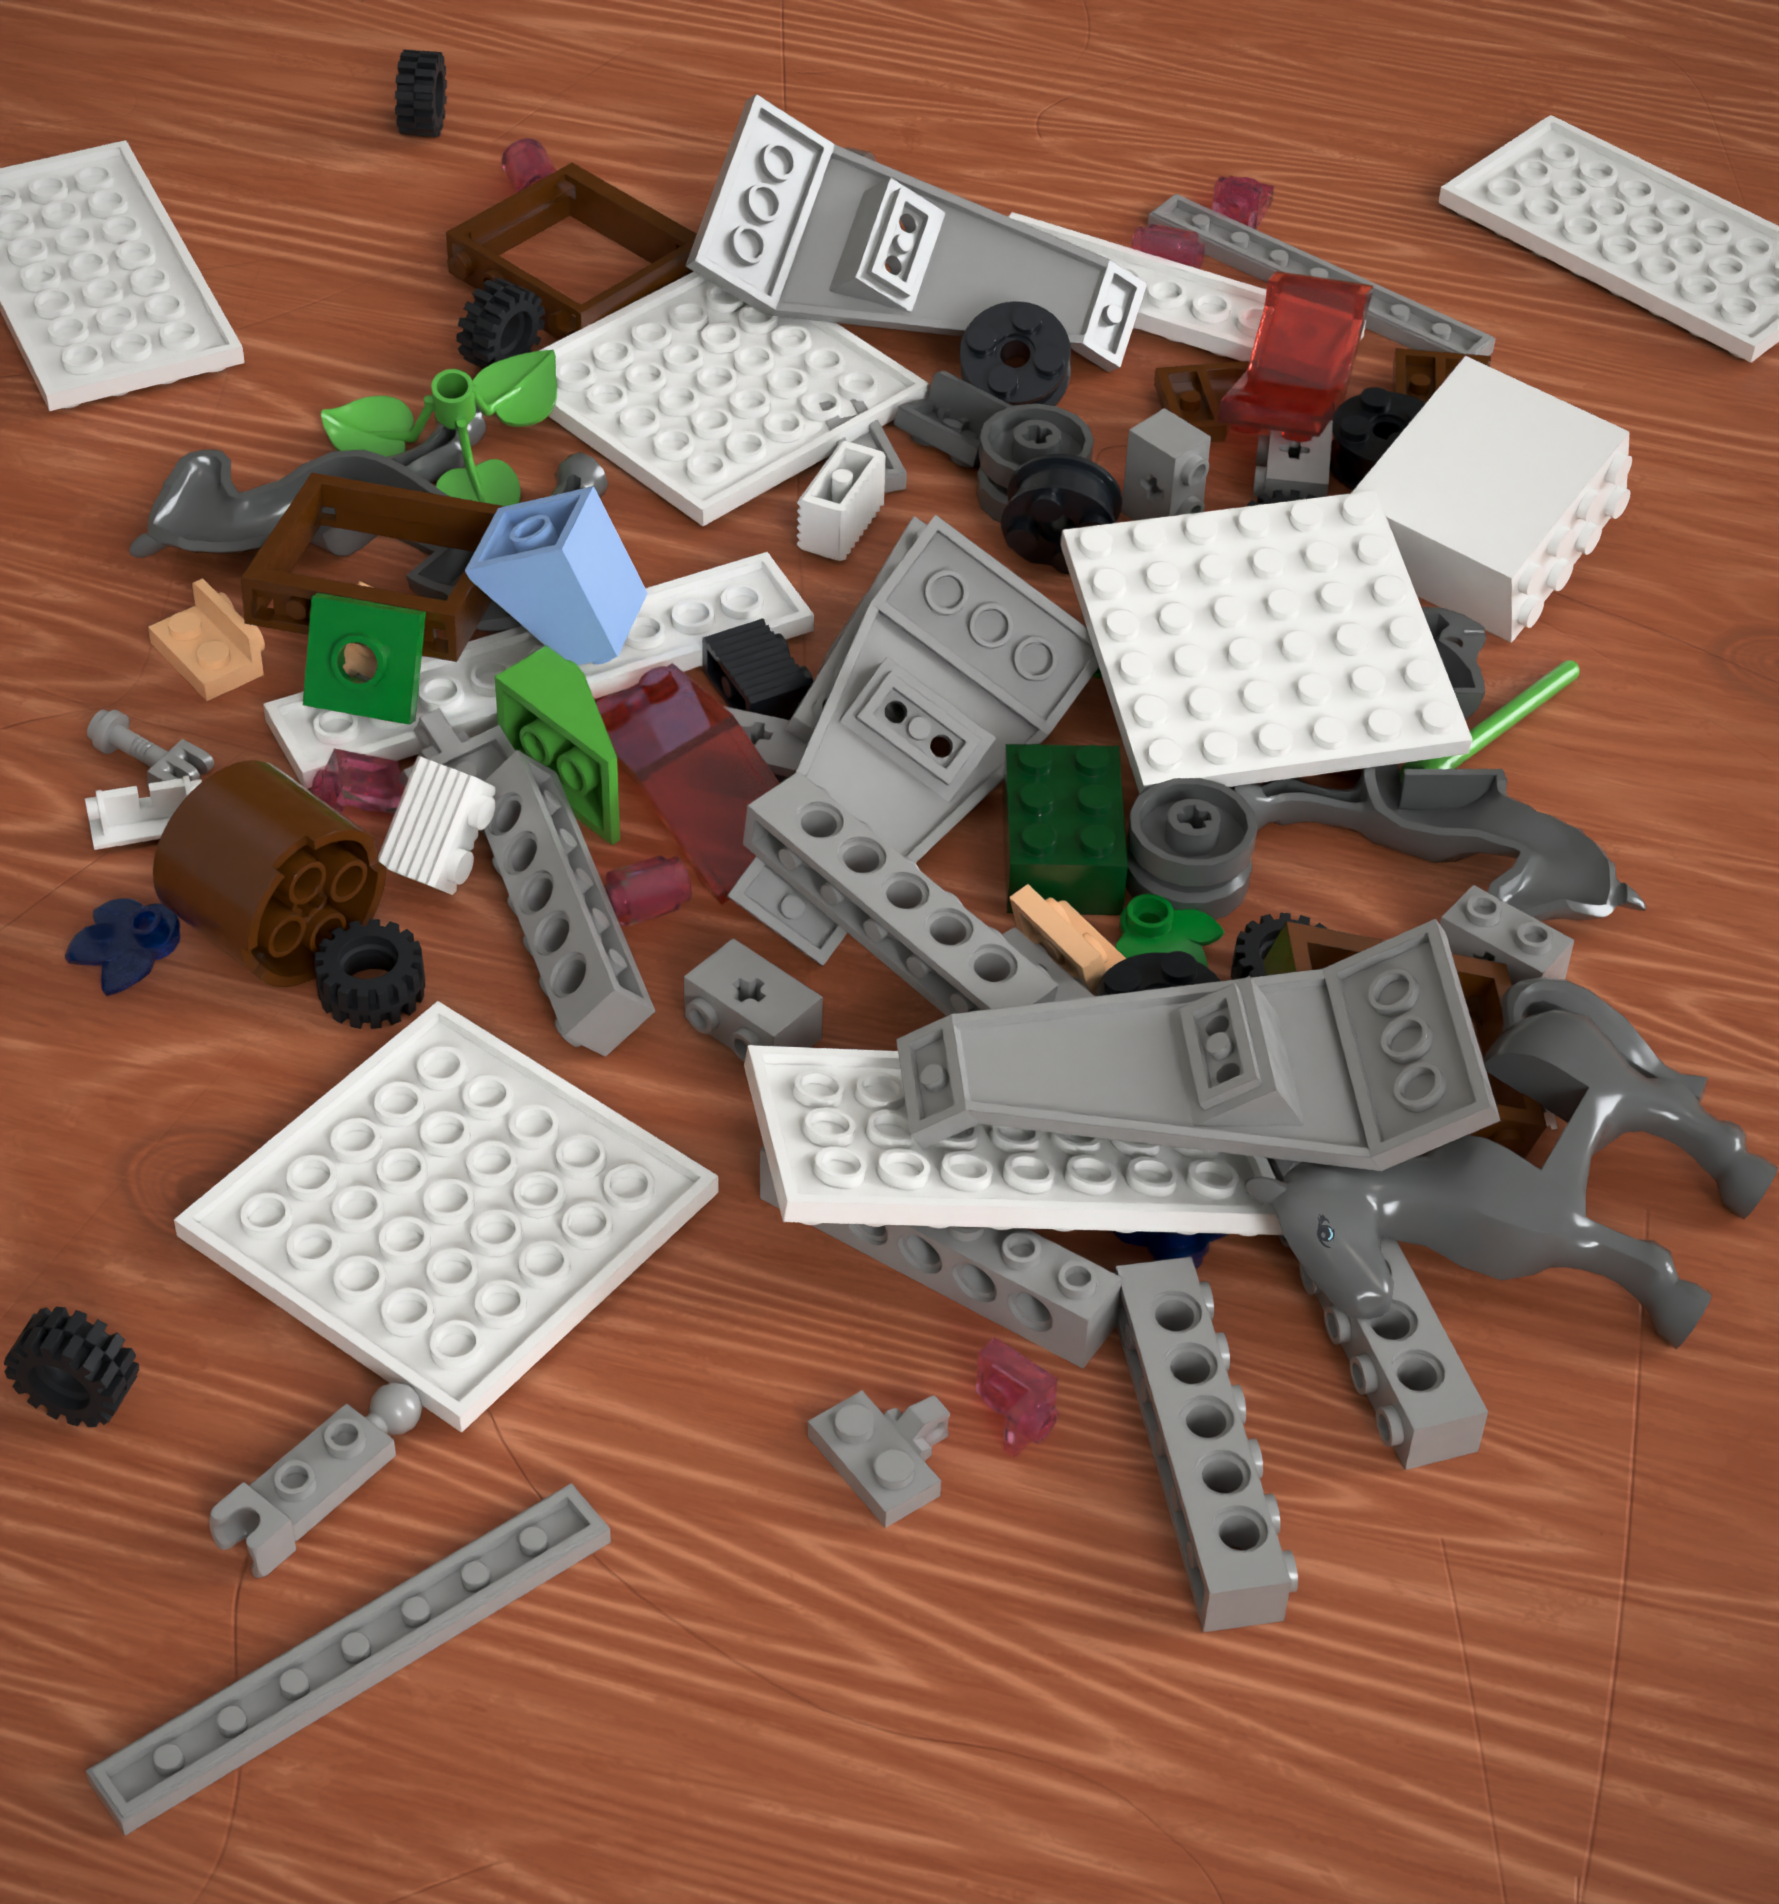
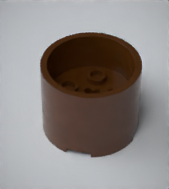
M249 760L229 765L215 772L201 782L182 801L167 823L159 840L153 864V882L159 900L167 909L256 977L271 986L291 987L316 978L315 953L320 952L319 944L324 938L332 940L331 932L340 927L347 931L349 930V923L358 920L361 926H366L369 924V919H373L385 887L386 866L378 861V853L374 843L376 839L276 766L264 761Z

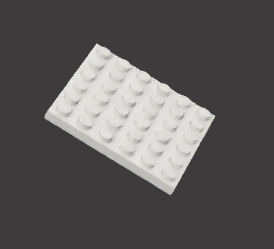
M692 272L540 350H554L556 355L557 400L549 417L701 526L709 524L832 455L837 448V441L845 437L848 442H852L868 433L869 424L877 419L881 427L891 422L896 417L898 406L927 399L930 388L928 382L836 322L765 315L696 272ZM850 400L864 401L868 410L858 415ZM830 401L833 408L823 411L819 403ZM837 415L840 418L857 415L832 430H829L826 425L827 420Z
M1376 490L1062 530L1060 545L1140 795L1152 785L1174 778H1202L1224 784L1227 787L1469 754L1473 740Z
M437 1001L176 1217L174 1224L176 1234L180 1239L389 1383H403L413 1387L421 1399L422 1406L462 1433L719 1192L718 1175Z

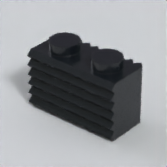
M764 618L702 638L703 672L730 708L786 720L791 719L811 686L813 678L806 666H799L795 664L793 657L790 658L788 644L781 633L774 634V631L771 632L769 624L766 625Z

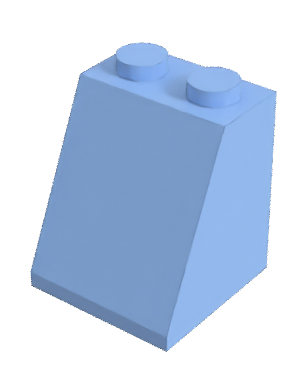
M594 486L498 508L465 569L468 578L539 641L564 659L573 661L576 665L591 662L595 665H600L618 657L647 596V591Z

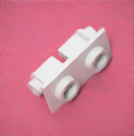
M188 775L180 779L149 783L150 797L139 798L137 786L107 791L96 790L95 797L85 798L94 850L160 839L176 809L190 792L202 782L201 779L190 781Z

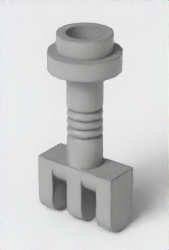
M105 709L100 710L94 715L87 728V737L92 740L95 749L104 754H111L119 749L150 766L151 768L147 771V787H149V783L180 779L188 775L190 781L199 780L200 774H206L214 767V760L206 751L184 739L180 740L170 751H167L129 730V717L118 710H111L110 712Z

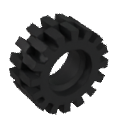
M404 49L400 54V61H398L397 65L398 75L396 74L395 81L397 84V91H395V99H397L395 115H398L396 123L401 135L438 137L441 134L443 119H445L446 113L444 105L447 101V96H445V89L447 88V80H445L446 66L444 65L445 58L442 56V52Z
M494 278V282L488 280L483 283L484 291L477 288L472 295L475 301L473 304L467 301L463 308L468 311L466 318L460 317L458 326L463 328V331L457 334V342L462 344L458 348L459 353L464 356V360L482 369L503 359L532 352L530 350L532 345H539L541 337L537 336V331L544 329L545 321L539 319L545 314L544 307L540 305L542 302L540 297L501 278Z
M55 1306L52 1312L47 1307L42 1308L37 1314L34 1313L5 1357L4 1365L7 1368L4 1372L7 1379L16 1380L12 1387L18 1394L28 1393L30 1395L27 1402L34 1408L39 1407L41 1404L49 1409L46 1414L47 1416L57 1420L60 1414L66 1416L67 1423L74 1426H79L82 1420L87 1427H97L99 1422L105 1425L114 1416L137 1378L139 1363L133 1362L136 1357L135 1352L132 1348H121L125 1339L118 1332L112 1335L107 1334L105 1329L108 1325L97 1319L95 1324L87 1322V1313L75 1310L74 1314L69 1316L66 1307Z

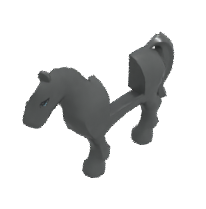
M477 407L474 419L467 425L471 446L476 445L484 438L487 428L483 415ZM435 417V431L425 442L414 449L392 456H382L366 450L332 451L302 464L279 481L240 493L231 481V460L222 451L199 450L190 452L179 459L169 477L163 483L162 490L155 500L149 515L148 535L143 533L137 537L131 544L129 553L136 558H145L158 553L166 547L183 549L194 553L240 554L260 549L311 473L449 496L431 483L438 480L445 472L451 469L465 467L458 431L446 428ZM582 452L571 454L560 463L554 474L557 486L551 496L594 486L599 498L605 495L608 487L605 472L594 458ZM322 507L323 513L336 515L335 508ZM321 525L310 543L336 556H349L363 548L378 535ZM398 539L430 555L406 575L410 590L418 596L446 601L474 552ZM492 600L476 629L488 633H499L520 627L521 624Z
M1421 607L1466 720L1479 708L1485 695L1483 676L1476 662L1478 654L1485 644L1487 636L1485 635V628L1480 623L1458 612L1438 607ZM1398 764L1363 768L1361 777L1352 789L1326 788L1305 782L1299 778L1269 781L1262 785L1255 783L1230 787V789L1243 796L1255 812L1257 832L1267 823L1284 826L1298 822H1315L1358 832L1374 844L1433 863L1456 862L1478 853L1516 858L1517 860L1511 869L1490 883L1488 893L1539 921L1555 919L1592 920L1606 917L1617 906L1638 911L1646 910V905L1637 892L1616 878L1615 863L1609 859L1602 847L1590 839L1582 829L1569 825L1555 816L1537 812L1530 805L1509 797L1506 792L1507 778L1503 769H1404L1401 783Z
M1539 977L1521 980L1510 986L1504 994L1502 1002L1503 1031L1486 1052L1483 1062L1488 1073L1521 1094L1524 1093L1540 1103L1543 1108L1567 1122L1566 1127L1541 1169L1491 1140L1466 1135L1383 1171L1301 1162L1286 1173L1282 1182L1260 1176L1252 1177L1246 1180L1244 1184L1247 1193L1260 1204L1266 1203L1273 1206L1282 1232L1293 1253L1302 1263L1305 1273L1340 1311L1352 1318L1372 1319L1381 1317L1389 1311L1394 1281L1381 1251V1236L1402 1242L1426 1246L1461 1267L1499 1280L1531 1276L1547 1268L1561 1267L1582 1269L1603 1275L1619 1283L1638 1299L1649 1313L1657 1335L1677 1349L1683 1344L1702 1317L1712 1294L1697 1283L1679 1279L1671 1251L1656 1241L1635 1239L1587 1218L1586 1188L1592 1156L1625 1132L1644 1131L1664 1138L1686 1151L1717 1182L1723 1206L1742 1219L1750 1215L1771 1185L1778 1171V1166L1762 1156L1748 1152L1746 1134L1740 1125L1731 1121L1718 1120L1704 1110L1700 1102L1707 1087V1077L1682 1074L1666 1066L1654 1054L1630 1022L1591 990L1566 979Z

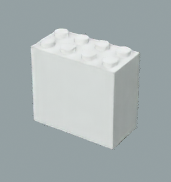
M1465 356L1352 493L1376 490L1418 597L1440 608L1461 613L1480 623L1486 631L1512 643L1524 627L1530 628L1536 623L1543 610L1544 601L1552 591H1560L1566 585L1571 576L1573 565L1583 553L1588 555L1593 551L1600 539L1602 528L1610 518L1617 519L1625 510L1630 499V490L1627 489V474L1632 464V457L1628 455L1630 432Z

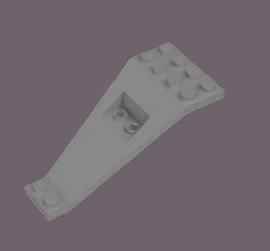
M757 94L746 100L685 265L765 315L963 337L971 321L991 306L1011 301L1032 303L1043 307L1058 318L1068 334L1072 350L1107 372L1121 367L1147 283L1106 257L837 146ZM899 221L904 224L905 232L901 229ZM885 262L889 265L891 273L886 270Z
M935 514L868 605L795 773L800 771L814 784L825 788L830 792L835 801L859 821L869 824L877 836L899 854L910 858L916 863L1003 780L1005 745L1040 744L1043 742L1093 676L1099 665L1087 627ZM890 703L901 705L905 712L904 720L900 723L888 721L884 713L886 705ZM943 737L949 742L950 752L946 757H937L932 753L930 743L933 738ZM757 856L726 896L821 967L824 966L847 934L843 928Z
M1433 919L1323 969L1260 977L1248 976L1243 979L955 1013L896 1039L909 1134L922 1149L977 1124L1383 1171L1501 1121L1448 939L1437 919Z

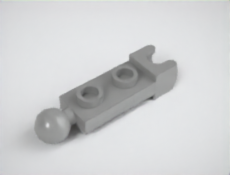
M388 1383L380 1387L371 1397L369 1414L366 1417L346 1403L248 1486L244 1482L241 1483L211 1510L209 1526L213 1540L218 1548L222 1550L230 1549L242 1539L247 1538V1549L253 1560L251 1565L253 1576L262 1578L272 1572L296 1551L295 1541H298L396 1456L394 1439L389 1435H400L413 1429L420 1420L422 1412L421 1399L413 1387L403 1383Z

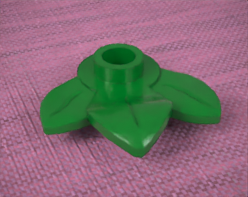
M1142 894L1133 898L1122 911L1119 923L1122 937L1116 943L1115 948L1126 959L1145 953L1182 951L1192 955L1197 962L1208 968L1202 946L1218 941L1223 937L1224 930L1211 916L1196 909L1174 910L1167 899L1155 894Z

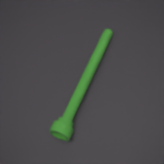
M1572 660L1562 662L1472 728L1470 734L1473 740L1469 754L1407 762L1400 770L1401 783L1404 769H1456L1577 679L1580 674L1579 665Z

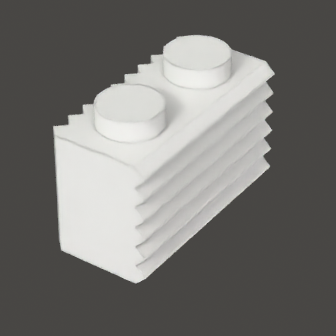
M843 441L837 446L797 502L800 506L797 510L800 514L797 518L799 525L796 527L799 530L797 545L801 550L838 561L846 560V554L851 553V548L855 547V542L859 541V536L863 535V530L867 529V525L872 523V518L876 517V512L880 511V506L884 505L886 456L883 451L848 441Z
M418 756L379 852L378 861L386 866V869L453 895L457 891V884L464 883L472 870L474 856L470 851L474 848V841L478 838V830H484L494 815L495 800L493 796L495 795V787L472 775Z

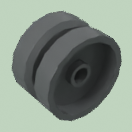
M1037 403L1014 405L996 412L984 423L980 434V468L977 475L976 492L980 507L993 520L1001 523L1003 510L1008 503L1007 489L1010 478L1019 466L1030 459L1047 454H1069L1092 461L1094 439L1089 426L1076 414L1057 406Z
M1174 778L1152 785L1137 797L1129 816L1127 891L1132 898L1142 894L1159 895L1167 899L1174 910L1196 909L1208 914L1214 920L1226 917L1243 903L1249 889L1252 871L1251 857L1255 850L1257 836L1255 812L1243 796L1224 784L1206 779Z

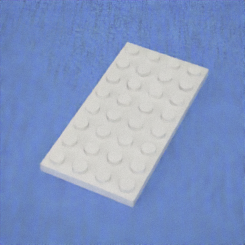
M1549 115L1441 187L1438 203L1457 212L1461 217L1471 219L1493 230L1498 236L1508 238L1532 250L1534 254L1545 257L1569 269L1573 274L1584 277L1608 289L1612 294L1628 299L1647 309L1651 314L1663 317L1688 330L1692 335L1704 338L1718 345L1735 357L1753 362L1779 342V226L1552 115Z
M126 140L0 168V312L49 411L73 408L81 403L109 396H122L130 391L158 384H170L178 379L206 372H219L227 367L245 363L243 347Z
M747 1046L744 1068L783 1222H798L806 1225H818L821 1223L865 1224L872 1227L914 1225L933 1228H947L949 1226L991 1227L997 1230L1030 1228L1054 1229L1063 1232L1073 1230H1108L1121 1233H1133L1136 1231L1177 1232L1185 1235L1196 1233H1224L1242 1236H1256L1258 1234L1284 1235L1273 1206L1266 1203L1260 1204L1247 1193L1244 1185L1246 1180L1252 1177L1263 1176L1275 1179L1267 1158L977 1124L922 1149L909 1134L898 1051Z

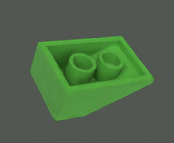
M546 645L494 676L498 725L515 751L518 750L557 772L575 818L610 845H614L620 841L617 755L584 673L573 661L564 659Z

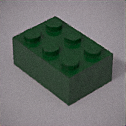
M1006 744L1002 803L1007 913L1013 914L1009 897L1029 884L1044 900L1051 897L1057 902L1066 901L1080 915H1121L1124 906L1128 862L1119 746Z

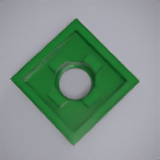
M324 593L313 595L311 599L303 706L407 725L415 722L426 612ZM359 642L367 645L373 651L377 660V669L375 675L369 681L356 676L351 678L345 672L342 665L346 664L344 651L347 644Z

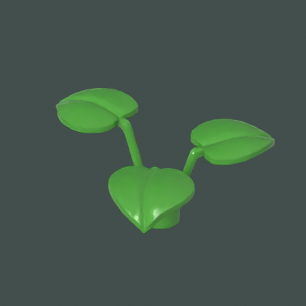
M542 350L509 357L487 366L476 375L473 381L462 370H444L434 377L431 384L432 395L424 397L425 406L415 425L411 410L401 400L389 396H369L338 408L321 411L325 432L337 451L366 450L382 456H392L406 452L405 442L414 443L418 440L434 411L439 423L448 429L458 431L462 456L466 467L455 468L445 472L438 479L435 487L455 498L501 506L518 504L521 501L520 483L516 473L509 465L502 460L491 459L475 466L467 425L474 419L476 407L484 416H491L496 413L498 419L503 424L512 427L534 425L547 418L553 411L557 400L556 355L554 350Z

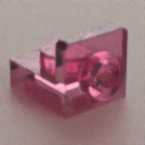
M1219 177L1215 183L1212 210L1256 230L1273 201L1274 186L1259 183L1257 180L1249 177Z
M334 749L325 769H319L316 772L311 792L340 813H342L345 805H349L366 811L376 810L395 814L405 788L399 780L401 773L398 761Z
M994 1337L978 1353L976 1393L981 1395L991 1409L1006 1415L1004 1451L1013 1457H1017L1031 1441L1036 1444L1042 1442L1053 1429L1059 1414L1055 1408L1058 1379Z

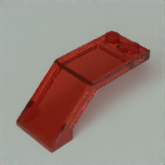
M1276 271L1267 283L1265 306L1247 371L1220 401L1218 422L1231 423L1232 430L1246 434L1261 433L1262 429L1281 431L1282 438L1297 442L1311 441L1312 436L1320 437L1333 419L1336 409L1345 401L1372 297L1373 285Z
M672 663L667 667H657L646 672L640 678L638 684L621 694L608 695L598 700L596 705L617 755V766L642 789L690 861L701 885L722 905L730 900L726 896L756 857L754 853L743 845L747 806L780 783L732 713L675 664Z

